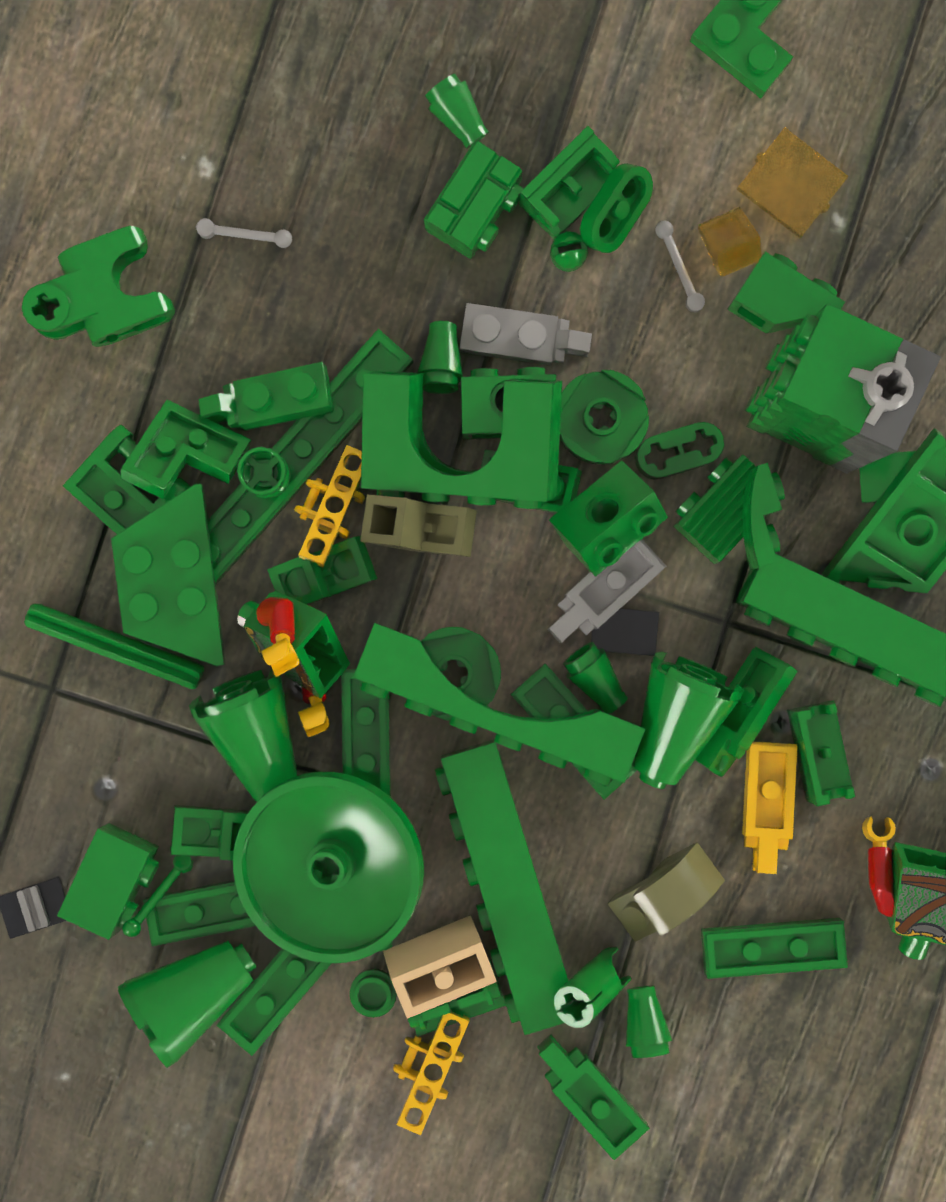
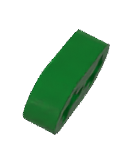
M698 422L654 435L646 439L637 449L635 455L636 466L641 474L653 480L663 479L712 463L721 455L724 448V437L719 428L708 422ZM696 432H701L704 439L711 438L713 440V445L707 449L708 456L704 457L700 450L684 453L682 446L692 443L696 439ZM656 445L659 452L675 449L676 456L663 462V470H658L654 463L647 464L645 461V457L651 453V446Z

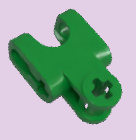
M126 226L70 247L60 253L58 261L64 275L32 287L25 294L22 302V312L26 321L46 338L59 340L86 330L94 347L110 345L167 323L173 318L175 308L171 299L163 293L154 291L145 295L131 296L126 295L120 289L121 273L128 265L143 258L148 249L144 231L135 226ZM54 304L57 307L53 310L55 318L48 320L45 318L49 314L47 307Z

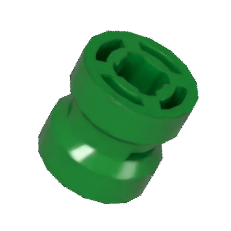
M252 448L242 456L238 464L237 473L239 481L245 489L259 498L271 499L278 497L285 492L290 484L291 473L288 464L271 448Z

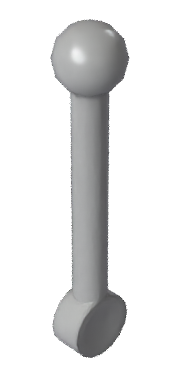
M207 218L201 219L196 225L198 234L204 239H210L214 235L275 242L281 248H287L292 243L291 233L284 229L272 233L215 225Z
M666 220L660 221L656 225L655 231L657 236L664 240L688 296L685 302L686 308L690 312H698L704 307L705 298L702 294L696 293L672 237L673 225Z

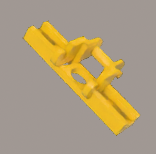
M348 445L344 449L329 486L322 484L323 480L317 478L316 481L307 479L306 485L311 489L304 505H296L294 508L297 513L301 514L300 519L306 521L307 518L313 520L299 552V558L315 562L321 567H324L337 534L345 539L349 537L350 531L340 525L352 498H355V501L361 504L365 500V496L356 491L361 481V463L357 471L346 469L351 455L358 456L362 460V451ZM341 476L351 478L353 482L350 488L339 484ZM319 493L325 494L318 511L312 510ZM331 497H339L344 502V508L338 513H331L326 508L327 500ZM323 518H329V519H331L334 523H332V522H330V521H327V520H325V519H323ZM318 529L328 532L330 534H321L318 531ZM314 539H319L325 544L321 555L315 556L309 553Z
M454 1012L442 1015L429 1044L422 1042V1038L420 1036L417 1037V1035H415V1038H405L404 1042L409 1048L402 1064H394L393 1070L399 1074L398 1078L404 1080L406 1077L413 1080V1085L397 1120V1126L421 1135L436 1099L447 1098L448 1091L442 1088L452 1061L462 1062L464 1054L457 1051L469 1024V1017L461 1016ZM448 1020H456L460 1024L454 1037L446 1035L443 1031ZM441 1042H447L450 1045V1047ZM420 1051L425 1053L426 1056L420 1070L416 1071L411 1067L417 1052ZM434 1053H436V1054H438V1055H440V1056H443V1057H445V1058H444V1059L438 1058ZM429 1064L439 1065L443 1072L442 1076L438 1080H429L424 1074L426 1066ZM418 1090L429 1094L427 1102H420L416 1099L415 1096ZM410 1108H418L422 1111L418 1124H411L406 1120Z

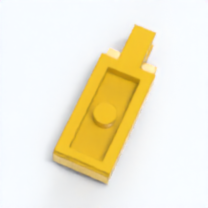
M753 741L746 751L742 835H744V847L753 848L752 870L757 873L777 874L778 849L788 850L789 839H793L797 744Z

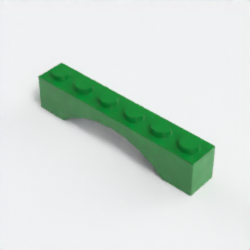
M378 623L373 625L353 678L362 681L359 689L382 699H386L388 693L392 692L407 698L404 707L429 717H431L434 709L451 715L449 724L472 734H476L478 726L496 733L493 741L519 752L523 744L541 750L538 759L565 769L567 761L585 768L582 776L609 786L611 779L625 783L645 732V728L595 708L575 715L554 718L520 717L494 710L470 698L452 684L431 661L419 639Z

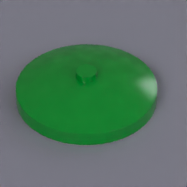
M312 772L295 776L280 783L251 808L241 824L236 837L233 853V874L237 892L244 909L257 928L268 939L287 952L310 961L346 963L363 959L380 951L390 944L404 929L413 915L421 896L424 881V860L420 842L413 825L400 806L390 796L358 777L337 772Z

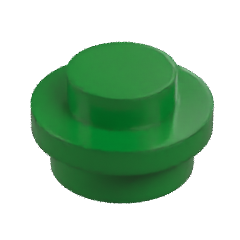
M367 969L359 973L353 980L350 987V1000L353 1007L360 1014L366 1017H380L388 1013L395 1004L397 993L390 975L385 971Z

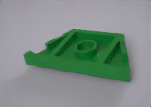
M934 428L822 572L824 577L837 583L840 580L866 583L869 588L888 589L890 587H899L908 592L928 593L946 571V440L940 431Z
M194 484L111 538L122 628L124 634L220 666L225 665V655L203 484Z

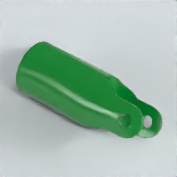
M608 947L602 950L558 990L554 997L555 1011L559 1010L557 1015L564 1023L574 1028L587 1026L631 981V976L619 978L612 964V956L619 950L618 947Z

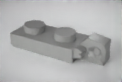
M466 303L460 352L551 366L552 362L563 363L565 354L588 357L592 333L568 330L570 321L558 319L559 316Z
M641 539L625 552L615 564L608 566L596 577L589 572L565 594L566 597L558 604L565 614L547 630L559 643L563 642L577 628L585 635L589 634L594 628L596 630L667 566Z

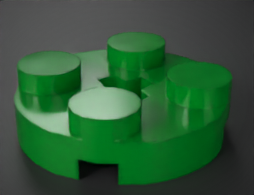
M613 370L585 373L573 379L562 392L560 440L563 446L574 457L590 464L611 465L631 455L643 441L649 426L648 408L641 388L628 376ZM605 405L612 410L609 418L614 421V424L611 428L603 425L600 429H596L592 426L594 419L589 415V411L592 408L600 411Z
M445 627L429 633L421 641L431 661L440 671L447 669V661L456 660L459 667L467 668L468 676L461 678V686L457 688L470 698L486 706L493 700L501 681V667L494 648L480 634L463 627ZM434 709L432 715L447 721L451 719V715Z

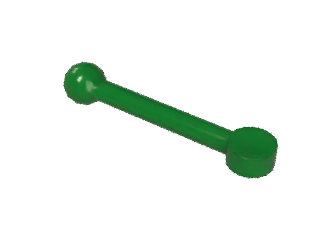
M176 855L174 857V868L136 916L124 922L122 930L125 936L136 937L141 931V923L178 876L192 869L193 860L189 855Z

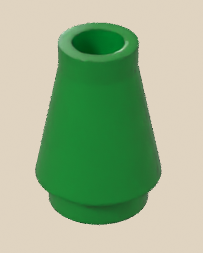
M452 74L439 82L425 95L431 104L428 110L463 143L466 149L470 148L474 141H480L489 133L483 124L467 82H461L456 74Z
M434 321L429 324V334L417 372L424 373L423 390L434 394L454 393L458 390V383L461 382V377H463L457 341V325L452 322Z
M594 642L580 647L564 661L563 665L568 671L566 677L597 703L605 713L614 712L627 701L628 697L621 688L603 648L598 649Z
M655 985L628 988L626 1046L631 1047L632 1058H648L669 1054L668 1042L672 1041V1037L656 996Z

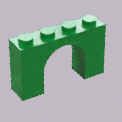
M391 371L363 373L361 488L377 489V495L401 498L405 497V492L422 493V500L430 502L450 501V495L467 496V503L473 505H495L496 498L514 499V507L524 509L542 508L543 502H548L557 496L562 381L522 378L505 380L502 435L499 447L495 455L484 467L471 471L459 470L443 463L430 450L425 440L422 427L424 373Z

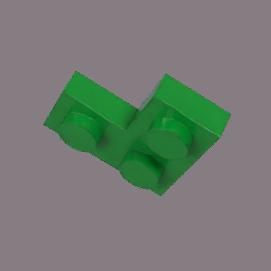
M720 0L694 31L690 39L692 44L760 99L793 59L791 54L760 30V27L783 0Z
M166 400L122 466L121 479L162 499L165 498L186 464L229 484L238 469L240 459L250 450L251 439L207 418H201V415Z

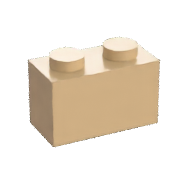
M471 915L383 951L391 981L407 1019L497 982Z

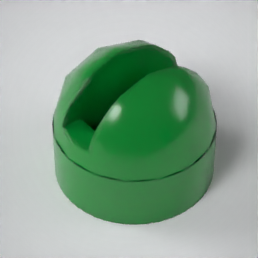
M571 231L559 234L552 242L550 250L553 264L558 269L566 272L579 269L585 263L588 254V247L583 243L581 235ZM573 244H579L581 246V249L569 250L562 253L558 252V247Z

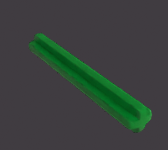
M32 604L25 616L24 624L28 628L186 688L196 689L202 680L204 667L200 664L42 604Z

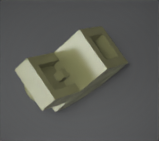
M367 494L360 541L409 551L471 557L477 510L468 507L427 504L408 498Z
M696 842L665 858L648 878L615 894L608 902V905L636 942L655 932H658L661 936L686 921L713 897L725 879L699 843Z

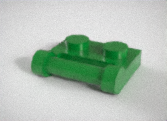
M123 425L113 429L63 485L66 490L116 534H119L191 487L182 477H179L165 498L159 497L154 503L135 485L122 480L121 473L109 462L118 453L127 460L137 445L132 440L133 434Z

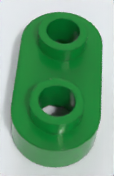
M624 163L617 166L611 172L581 221L580 235L583 243L588 248L603 253H610L618 249L652 196L653 180L646 168Z

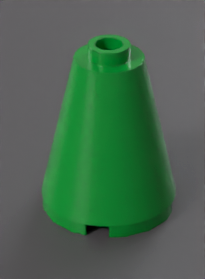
M656 652L651 662L640 725L645 728V732L634 760V767L640 772L639 779L658 789H665L667 784H678L740 701L744 692L742 686L738 683L734 690H731L725 686L728 678L726 675L691 659L679 656L676 664L664 661L667 655L666 652Z
M272 668L267 678L264 677L262 670L254 671L212 688L215 697L206 703L203 702L200 695L189 704L192 717L256 802L280 783L297 776L282 679L280 675L277 677L274 675Z
M226 941L128 979L118 986V993L138 1029H142L150 1040L149 1046L162 1064L168 1068L175 1062L177 1063L254 981L249 972L255 969L256 965L242 943L233 948L230 942Z

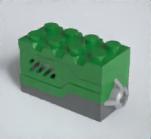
M827 303L818 312L816 317L807 314L802 324H797L791 335L786 334L781 344L777 343L765 366V369L770 371L771 374L769 378L764 380L761 387L757 386L746 406L745 411L752 414L746 427L761 434L766 433L811 454L814 459L847 474L898 451L941 356Z

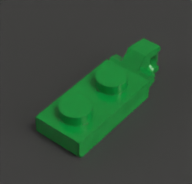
M323 361L233 381V383L223 386L224 394L217 393L199 399L201 418H207L215 423L227 421L230 428L241 427L245 431L334 411L328 370Z
M757 647L753 648L728 687L734 690L737 683L742 686L744 692L740 701L696 758V761L714 774L723 777L736 758L740 759L745 754V750L749 749L798 671L773 655Z
M552 1034L537 1046L540 1050L538 1054L551 1068L545 1074V1078L551 1085V1090L613 1160L617 1159L650 1129L643 1117L586 1053L583 1054L577 1047L568 1053Z

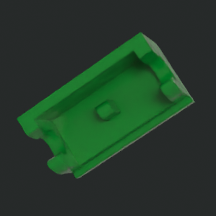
M587 126L521 191L519 205L555 239L589 208L603 184L620 161L594 134V131Z
M831 700L788 709L787 714L793 742L797 744V761L806 801L816 806L830 804V799L841 797L852 799L856 797L839 726L836 703Z

